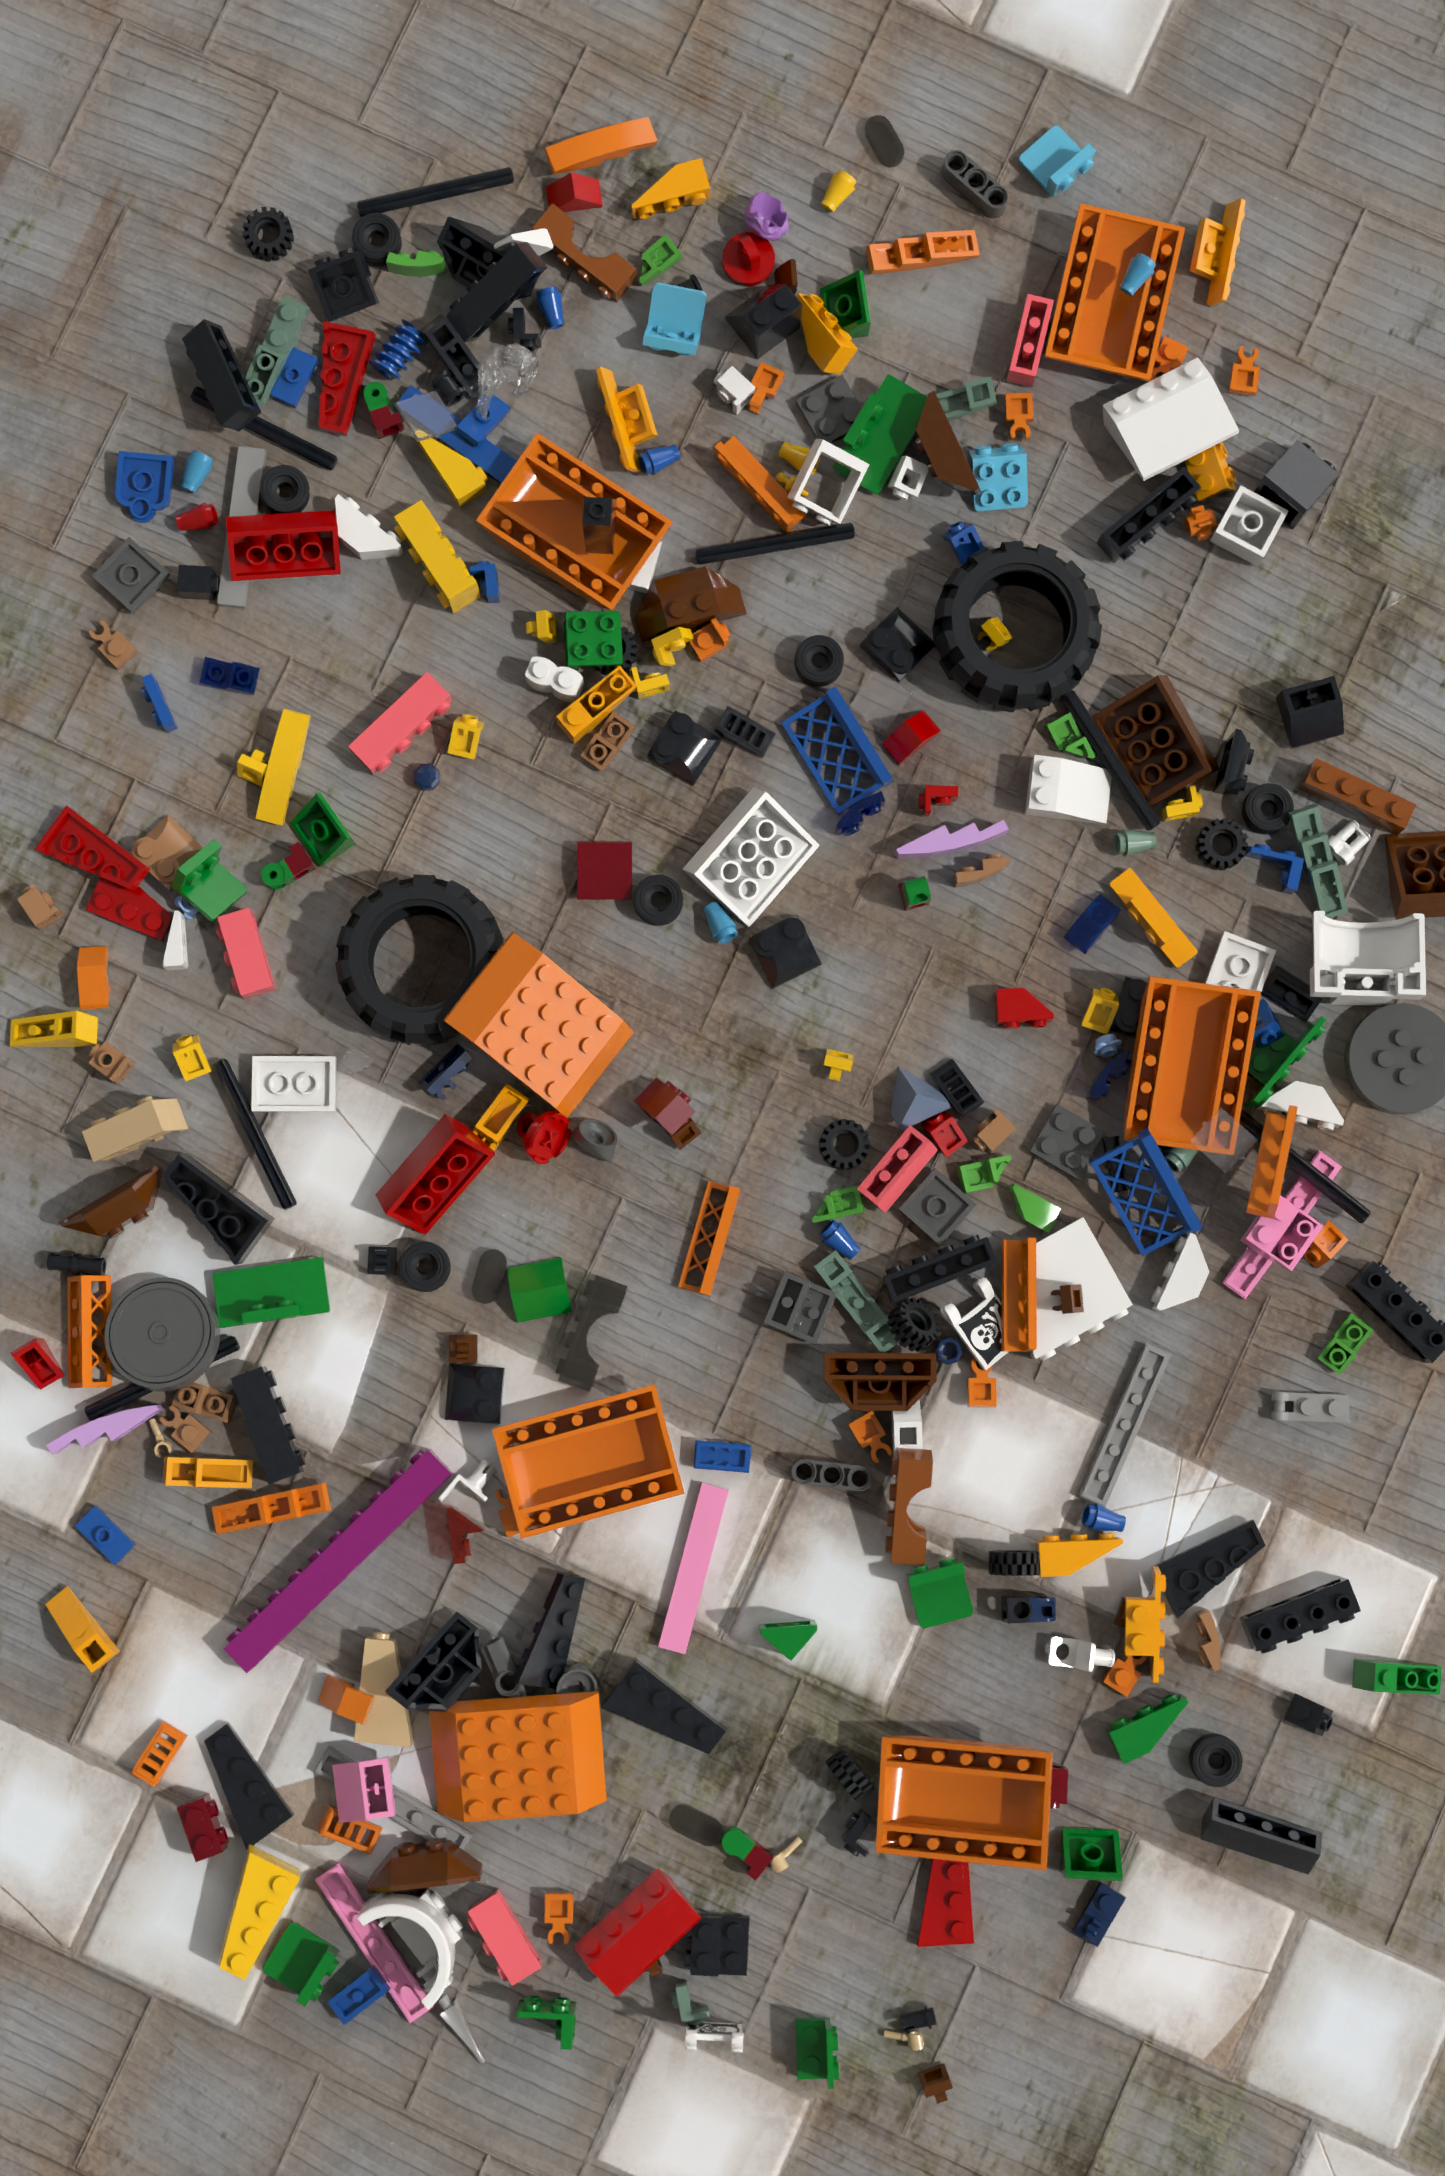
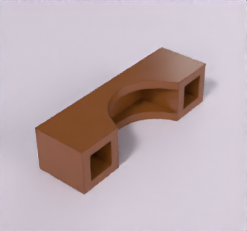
M553 203L532 227V230L547 229L553 244V249L550 251L555 254L556 260L565 267L569 265L576 271V275L583 282H591L595 285L598 293L605 299L611 298L617 303L637 279L636 268L616 252L601 258L589 257L581 253L572 241L574 233L573 219Z
M1318 758L1309 765L1299 787L1300 790L1321 800H1330L1348 805L1369 817L1373 824L1394 834H1399L1406 828L1416 804Z
M898 1448L897 1458H892L891 1475H896L895 1484H890L889 1501H894L893 1510H888L887 1527H892L891 1536H886L885 1553H890L892 1564L925 1565L926 1530L909 1517L907 1507L914 1495L931 1487L933 1470L932 1450Z

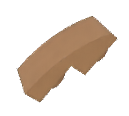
M613 711L600 731L595 733L580 756L603 772L636 729V726Z
M1000 853L986 855V859H982L980 862V870L976 871V867L960 868V872H956L954 875L955 888L973 885L997 875L1008 867L1010 857H1002Z
M193 1382L176 1390L172 1405L229 1423L237 1396Z
M1204 1608L1195 1613L1198 1619L1194 1622L1201 1637L1206 1636L1207 1638L1197 1643L1200 1649L1197 1655L1204 1668L1208 1666L1210 1670L1215 1672L1220 1669L1219 1637L1210 1611Z

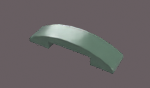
M991 376L966 382L964 387L936 394L949 421L979 412L997 404Z
M836 1250L814 1266L829 1289L837 1293L836 1298L880 1353H886L901 1341L897 1342L894 1339L896 1334H891L889 1331L892 1327L887 1324L889 1321L888 1316L884 1314Z

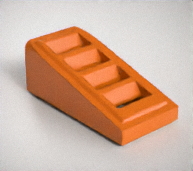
M163 1721L131 1773L151 1786L156 1787L188 1735ZM163 1732L177 1740L175 1745L161 1737ZM159 1743L169 1749L170 1753L166 1754L155 1747L156 1744ZM152 1753L164 1761L161 1765L149 1758L150 1754ZM144 1764L158 1771L156 1775L142 1768Z
M328 1804L317 1828L319 1835L371 1855L382 1827L367 1820L348 1823L343 1835L339 1834L344 1822L339 1823L338 1817L333 1830L328 1829L333 1817H338L337 1807ZM355 1825H360L354 1840L351 1839L350 1836ZM367 1828L371 1831L364 1845L360 1842Z

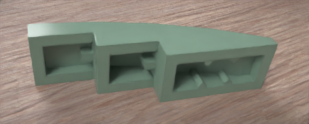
M1312 804L1288 812L1300 858H1304L1303 869L1317 910L1325 911V916L1328 918L1347 913L1348 909L1338 865L1333 860L1328 835L1323 832L1318 806Z

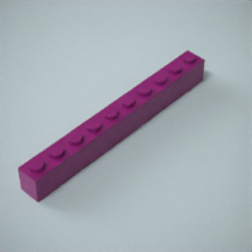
M422 1449L409 1460L413 1465L404 1472L400 1469L389 1480L392 1485L385 1492L380 1489L369 1499L372 1503L370 1507L365 1511L360 1508L349 1519L351 1525L345 1531L341 1528L338 1529L328 1539L331 1544L324 1551L319 1548L310 1556L308 1561L311 1564L304 1571L298 1568L287 1579L290 1584L283 1591L278 1588L268 1597L267 1601L270 1604L263 1611L257 1608L246 1619L249 1624L242 1631L237 1628L226 1638L229 1644L224 1650L246 1673L250 1672L453 1474L431 1449H428L426 1452Z

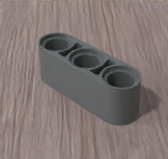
M959 150L950 151L945 156L942 176L945 181L985 216L993 219L1002 216L1008 201L1006 189L965 153ZM957 164L961 169L952 170L949 165ZM976 181L981 186L974 188L970 186L969 182ZM993 198L998 199L1001 204L993 205L989 200Z
M798 1459L791 1467L793 1479L803 1485L864 1491L872 1483L870 1470L861 1465ZM805 1463L811 1467L809 1478L799 1479L797 1477L796 1468L800 1464ZM829 1467H835L839 1471V1478L833 1483H829L824 1479V1471ZM857 1470H862L867 1475V1480L862 1486H855L852 1482V1474Z

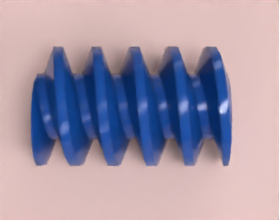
M402 319L404 326L397 325L395 328L397 334L392 333L389 335L388 338L391 343L384 342L382 345L384 351L378 350L375 355L378 360L371 359L369 361L379 374L389 380L391 377L400 380L401 376L397 369L399 368L404 371L408 369L404 364V360L413 363L414 359L410 354L411 351L420 354L421 351L417 347V343L427 345L422 333L404 319Z

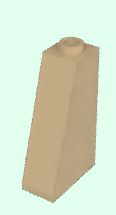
M373 1632V1636L365 1638L360 1690L375 1697L366 1722L364 1724L356 1722L354 1742L411 1747L413 1744V1733L409 1710L385 1693L386 1689L402 1673L396 1639L389 1638V1633Z

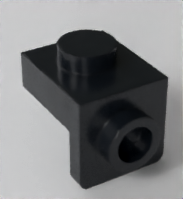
M513 308V317H508V332L513 334L515 349L531 352L536 350V348H542L541 334L525 333L524 308Z
M1295 1693L1284 1719L1312 1733L1323 1736L1324 1732H1327L1332 1725L1333 1717L1331 1715L1333 1710Z
M862 1809L857 1814L853 1812L844 1824L847 1829L841 1836L842 1840L846 1843L844 1848L856 1857L859 1854H862L864 1857L869 1854L868 1848L857 1841L872 1820L871 1816Z

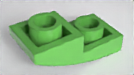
M418 250L415 260L403 252H398L397 254L389 252L386 260L388 271L399 275L432 276L445 273L446 270L444 258L432 250H427L426 252Z
M1350 1312L1317 1358L1341 1375L1357 1355V1350L1374 1329Z

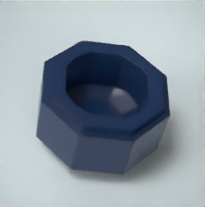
M431 763L420 764L414 771V783L422 791L434 790L440 784V772Z
M951 1337L939 1340L934 1348L937 1360L945 1365L958 1362L962 1355L960 1342Z

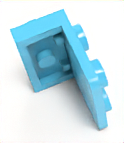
M1053 126L1020 155L1019 162L1047 193L1054 198L1060 191H1066L1074 183L1076 177L1080 174L1084 175L1092 168L1096 150L1090 143L1081 150L1059 126Z
M655 283L652 291L648 325L644 333L642 345L649 346L657 351L664 349L675 351L682 356L696 355L701 337L707 298L706 293L665 283Z
M1005 443L1002 445V448H991L988 445H981L975 447V450L968 451L972 472L982 491V494L978 496L973 495L974 507L977 511L1027 506V454L1022 446H1018L1017 443Z

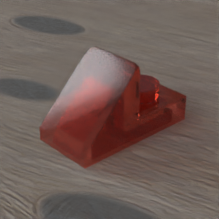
M455 1506L447 1508L454 1564L466 1563L467 1556H471V1545L469 1539H464V1534L482 1532L486 1529Z

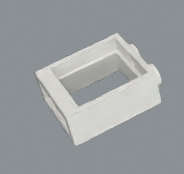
M815 439L787 498L794 502L792 507L806 514L808 510L816 513L815 519L830 526L832 522L841 524L870 464L823 439ZM820 454L851 470L831 512L800 496Z

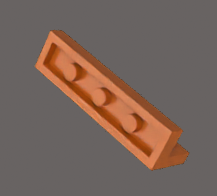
M735 436L730 438L725 444L719 441L714 446V457L786 534L807 516L806 513L792 507L794 502L787 498L788 493Z
M1289 1105L1287 1115L1270 1111L1266 1113L1246 1213L1274 1219L1279 1204L1298 1108L1296 1106Z
M708 1181L678 1285L679 1288L710 1296L741 1188L729 1187ZM712 1188L728 1192L725 1204L716 1209L709 1199ZM709 1204L712 1211L705 1214L707 1205ZM723 1208V1212L720 1219V1217L717 1214V1211ZM714 1213L719 1226L716 1231L707 1235L702 1227V1222L704 1218ZM701 1230L704 1238L697 1241L699 1232ZM716 1235L712 1245L709 1238ZM706 1240L711 1248L710 1257L699 1262L694 1253L695 1246ZM693 1257L697 1264L690 1267L691 1260ZM708 1261L706 1271H704L701 1265ZM699 1267L704 1276L701 1288L685 1283L688 1272Z
M1028 1237L1024 1240L1001 1241L1002 1352H1031L1037 1349L1036 1238Z
M111 1275L67 1277L68 1388L112 1387V1362L106 1351L104 1337L106 1321L111 1311ZM91 1281H102V1294L97 1299L91 1293ZM96 1308L102 1313V1322L98 1327L92 1322V1313ZM96 1337L103 1342V1349L98 1355L92 1350V1341ZM97 1364L103 1370V1382H92V1370Z

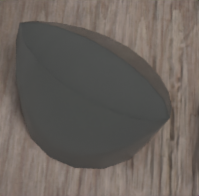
M585 1119L570 1134L571 1139L581 1148L604 1161L611 1162L618 1139L617 1134L608 1124L596 1119Z
M584 1662L577 1663L567 1669L560 1677L556 1686V1694L598 1691L597 1682Z

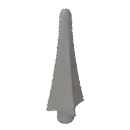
M443 1994L437 2000L441 2006L439 2016L463 2040L479 2063H484L485 2058L471 2034L457 1998L451 2002L448 1995Z

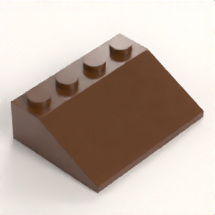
M1157 675L1091 716L1150 807L1159 804L1220 770L1167 675Z
M1445 831L1386 835L1385 843L1390 896L1395 918L1402 919L1413 913L1424 914L1425 918L1445 917Z

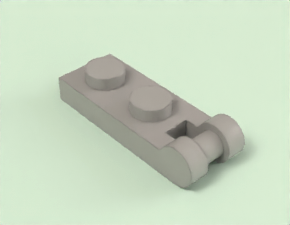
M1272 1392L1271 1400H1274V1411H1271V1420L1349 1423L1350 1395ZM1285 1401H1292V1412H1285Z

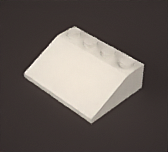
M1199 358L1103 405L1104 426L1143 481L1239 433V429L1218 387Z
M753 787L683 870L742 923L750 927L820 845L766 791Z

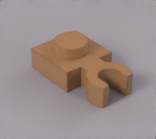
M100 620L99 623L104 628V632L100 635H96L92 630L88 632L94 641L103 642L98 648L99 651L119 670L138 651L118 630L111 635V629L108 624Z
M170 1405L169 1409L175 1414L174 1419L168 1421L164 1416H161L159 1420L165 1426H173L176 1430L171 1436L188 1451L194 1453L212 1431L192 1414H188L184 1419L181 1410L176 1406Z

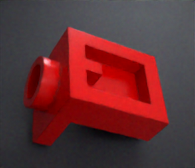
M925 785L923 793H919L918 809H923V817H929L931 801H935V805L948 806L952 805V801L956 802L958 786Z
M946 1111L927 1118V1121L921 1125L930 1134L940 1152L946 1158L968 1142L954 1118Z

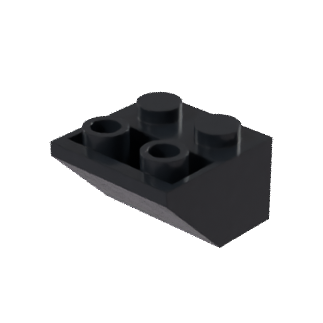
M1335 676L1282 690L1276 697L1291 749L1344 734L1343 704Z

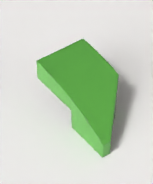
M667 234L649 247L645 253H642L643 263L639 282L643 286L660 276L684 257Z
M1070 712L1044 725L1058 750L1089 759L1096 757L1086 737L1082 736Z
M1011 1155L956 1167L962 1192L966 1194L991 1188L993 1184L999 1181L1002 1171L1011 1160Z
M1011 1183L1009 1188L1010 1192L1014 1195L1016 1215H1020L1022 1220L1041 1231L1049 1233L1061 1208Z
M859 1185L831 1191L830 1194H827L820 1209L812 1218V1222L818 1223L865 1213L862 1194L857 1190Z

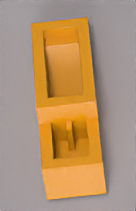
M506 1084L476 1124L473 1132L495 1152L525 1108L529 1098L509 1084Z
M164 1456L162 1485L252 1488L253 1460Z

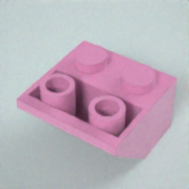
M1280 1195L1274 1219L1257 1215L1240 1241L1261 1256L1292 1271L1324 1225Z
M389 1756L332 1765L339 1823L365 1821L396 1815Z

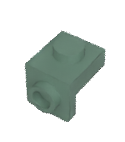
M687 1980L676 1982V1991H672L671 1996L674 2009L679 2008L681 2021H688L689 2025L705 2022V2018L710 2017L709 2006L692 2008Z

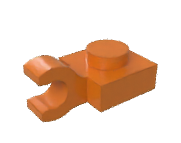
M764 362L760 363L751 381L756 390L750 400L749 411L758 415L766 397L774 400L785 378V372Z

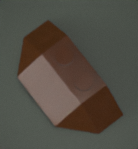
M932 391L927 397L916 428L919 438L915 442L921 454L927 453L930 459L926 466L933 479L938 477L943 485L978 496L982 494V491L935 391Z
M707 566L654 580L635 615V619L643 643L651 641V639L678 627L695 629L710 624V620L714 617L720 622L746 615L747 613L740 588Z
M158 1165L152 1166L106 1195L59 1221L60 1225L101 1237L109 1236L110 1239L120 1235L125 1231L123 1227L132 1221L134 1224H138L149 1217L148 1212L154 1209L164 1172L163 1169Z
M824 1353V1382L851 1411H908L937 1381L936 1353Z
M431 1839L421 1844L404 1842L393 1847L371 1874L367 1885V1894L481 1881L482 1863L459 1848L451 1840Z

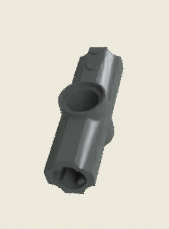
M503 1636L494 1638L481 1645L480 1649L501 1697L528 1696L524 1685L515 1683L507 1687L500 1681L504 1675L514 1676L515 1672L519 1673Z

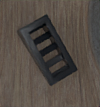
M729 706L726 707L715 728V734L761 758L765 756L776 733ZM732 718L735 722L729 731L726 727ZM742 723L745 727L739 737L736 735V732ZM750 729H753L755 732L750 742H748L745 738ZM763 734L765 737L760 747L754 746L759 735Z
M950 1059L929 1074L960 1119L985 1103L953 1059ZM952 1069L954 1074L942 1081L940 1076ZM958 1078L960 1083L948 1090L946 1085ZM965 1087L967 1091L955 1099L952 1094ZM971 1096L973 1101L961 1107L959 1103Z

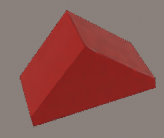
M571 172L546 186L549 207L553 203L563 212L603 207L598 179Z
M923 710L904 721L882 743V746L896 763L900 765L937 736L941 730Z
M34 1338L11 1352L12 1357L40 1390L64 1376L44 1338Z

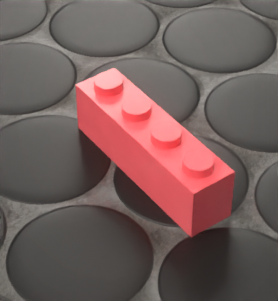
M426 672L361 733L348 748L373 775L378 771L380 773L383 772L392 763L390 759L397 753L402 754L410 747V740L417 734H424L430 728V721L437 715L441 717L450 709V703L452 702L450 694Z

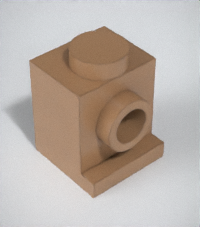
M36 884L25 888L21 892L22 896L17 898L33 924L40 930L64 915L56 906L52 908L55 904L54 900L46 890L44 892L39 890Z
M106 1041L102 1045L97 1043L89 1053V1057L92 1058L89 1064L118 1085L135 1064L133 1060ZM107 1055L112 1057V1062L109 1065H105L103 1062Z
M998 1108L991 1114L994 1118L992 1121L988 1117L976 1128L980 1133L972 1139V1142L982 1152L987 1150L991 1153L1016 1130L1015 1126Z

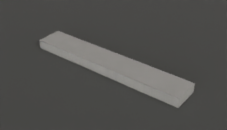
M238 447L229 517L258 515L261 498L260 484L264 476L266 449ZM226 534L217 604L218 606L246 609L249 580L231 581Z
M1144 1343L1078 1496L1106 1507L1169 1361L1170 1353Z
M328 1746L313 1772L334 1784L332 1765L354 1762V1760ZM393 1784L396 1815L389 1818L427 1841L431 1839L451 1840L459 1848L465 1849L473 1832L445 1815L439 1814L435 1809Z

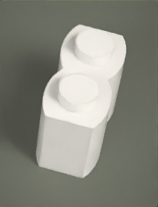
M532 657L525 673L526 682L533 689L545 693L552 692L558 699L565 702L573 703L576 701L584 686L583 677L579 672L569 667H557L552 661L544 657Z

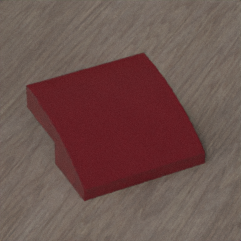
M577 841V900H632V841Z

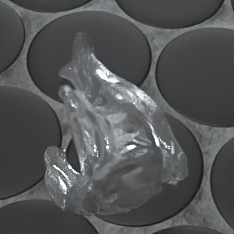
M517 343L508 344L505 347L492 344L489 347L478 370L479 397L476 407L477 411L481 412L483 419H487L490 401L502 384L508 382L515 383V388L511 393L515 398L523 395V392L530 387L539 367V359L536 353Z

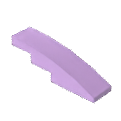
M1004 820L980 832L975 822L952 834L943 825L896 849L895 856L897 859L952 854L980 846L1006 835L1009 829Z
M152 1405L107 1415L65 1433L46 1446L51 1454H58L76 1441H78L81 1448L89 1447L106 1434L111 1441H117L162 1411L163 1407L161 1405Z

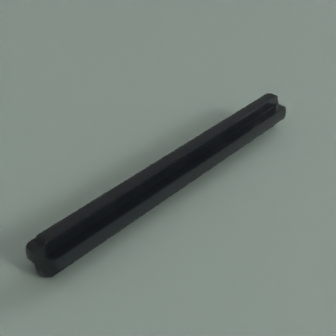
M510 167L361 200L357 202L360 217H363L370 213H384L512 184L514 182L513 171Z
M199 386L195 387L191 393L192 401L215 412L212 404L206 398L205 389ZM258 416L245 426V428L328 470H333L337 464L338 459L336 455Z
M852 523L700 548L695 551L697 563L702 565L853 539L855 537V530Z
M1072 690L1065 697H1061L1064 706L1071 713L1076 724L1145 829L1150 831L1160 824V820L1075 691Z
M221 1059L213 1064V1067L282 1208L287 1210L294 1207L297 1201L254 1113L251 1111V1107L228 1060Z
M1241 1110L1239 1127L1260 1143L1263 1125L1247 1112ZM1290 1147L1286 1165L1359 1223L1366 1221L1371 1214L1369 1209Z
M231 1336L219 1343L213 1362L240 1349L239 1342L235 1336ZM132 1384L84 1408L85 1414L89 1420H95L153 1391Z

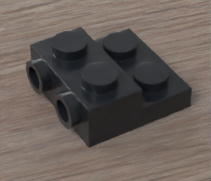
M354 247L338 252L340 258L332 261L329 256L314 262L316 267L308 270L328 322L379 303L370 279L372 275L362 250L355 252Z
M698 1913L702 1919L686 1933V1938L692 1939L691 1950L685 1951V1968H690V1975L719 1977V1974L747 1976L750 1916Z

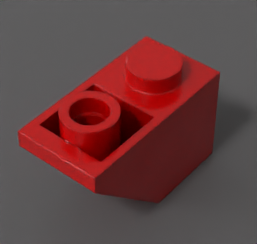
M1025 988L996 989L994 992L996 1025H1003V1029H1018L1020 1024L1029 1023L1031 1028L1047 1027V1022H1051L1054 1019V1013Z

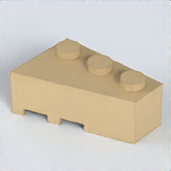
M152 1096L137 1101V1106L132 1109L125 1107L113 1112L114 1117L108 1120L105 1117L91 1122V1127L82 1131L93 1162L109 1161L139 1149V1146L155 1140V1142L164 1139L163 1135L172 1131L182 1132L189 1129L177 1098L153 1100Z

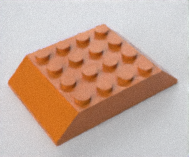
M1080 203L1068 248L1044 358L1150 382L1185 227ZM1138 253H1142L1156 263L1153 269L1154 273L1133 296H1129L1122 292L1119 287L1122 284L1131 258L1136 257Z
M538 432L476 520L500 545L588 603L609 611H613L673 524L672 520ZM584 497L613 498L617 500L613 554L586 553L582 525Z
M511 932L443 1020L553 1109L567 1118L634 1033L623 1019L546 955L514 932Z
M1149 976L1141 1001L1125 1100L1123 1140L1128 1141L1138 1136V1132L1148 1127L1158 1145L1234 1155L1261 991Z
M655 1384L492 1429L521 1539L685 1494Z
M599 1691L455 1701L447 1712L429 1711L437 1811L439 1814L462 1822L579 1814L607 1801Z
M883 1736L875 1853L1047 1870L1053 1752L1030 1746L926 1736Z

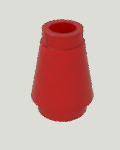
M202 503L180 515H176V523L180 531L213 529V526L219 523L218 514L213 504L207 505Z

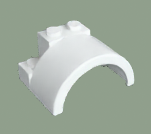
M1314 911L1313 967L1310 969V997H1330V1004L1386 1006L1392 999L1421 1000L1426 995L1424 914L1413 913L1402 919L1385 922L1356 923L1333 920L1325 916V911Z
M426 1889L418 1897L394 1894V1892H377L365 1902L357 1918L363 1926L375 1919L379 1920L378 1925L380 1928L391 1922L393 1928L423 1965L416 1974L419 1978L422 1976L426 1981L423 1985L428 1994L421 2002L429 2010L440 1998L444 1989L452 1983L453 1976L451 1974L453 1973L455 1960V1943L462 1937L461 1929L463 1926L454 1914L448 1915L443 1908L445 1903L436 1891L431 1893L429 1889Z

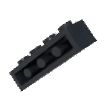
M513 242L503 251L504 256L499 261L491 263L485 269L486 275L481 280L477 279L467 288L468 293L450 305L451 311L446 317L464 342L477 340L548 268L528 242Z
M203 319L182 338L187 349L186 354L195 366L196 376L205 388L206 398L214 408L218 423L225 428L239 432L261 413V410L222 326Z
M1183 467L1101 534L1097 545L1113 563L1117 562L1120 558L1125 561L1136 551L1134 547L1142 541L1143 544H1146L1157 534L1154 530L1161 524L1166 527L1177 517L1175 513L1183 508L1186 511L1197 501L1195 496L1201 489V486Z
M975 1235L963 1240L965 1246L954 1249L953 1245H949L937 1250L939 1256L928 1259L926 1254L911 1260L913 1266L902 1269L900 1264L885 1270L887 1276L881 1279L891 1304L998 1263L988 1237L980 1239L979 1235Z
M1367 1262L1345 1286L1425 1363H1433L1445 1351V1322L1442 1320L1436 1321L1430 1315L1432 1311L1425 1303L1420 1300L1416 1302L1409 1295L1411 1290L1401 1281L1395 1282L1389 1276L1391 1271L1383 1263Z
M262 1366L230 1378L268 1484L304 1472L302 1466L306 1465L305 1458L301 1449L296 1450L293 1439L296 1438V1434L291 1422L286 1423L283 1415L287 1410L281 1396L277 1397L274 1386H277V1381L273 1371H267V1368Z
M1342 1577L1239 1618L1251 1649L1261 1651V1654L1277 1649L1276 1644L1285 1640L1289 1644L1303 1639L1302 1634L1311 1630L1314 1634L1325 1631L1329 1628V1623L1337 1620L1339 1623L1353 1620L1355 1618L1354 1614L1360 1612L1361 1609L1349 1579Z
M1214 1797L1203 1815L1200 1839L1309 1875L1321 1855L1322 1832Z

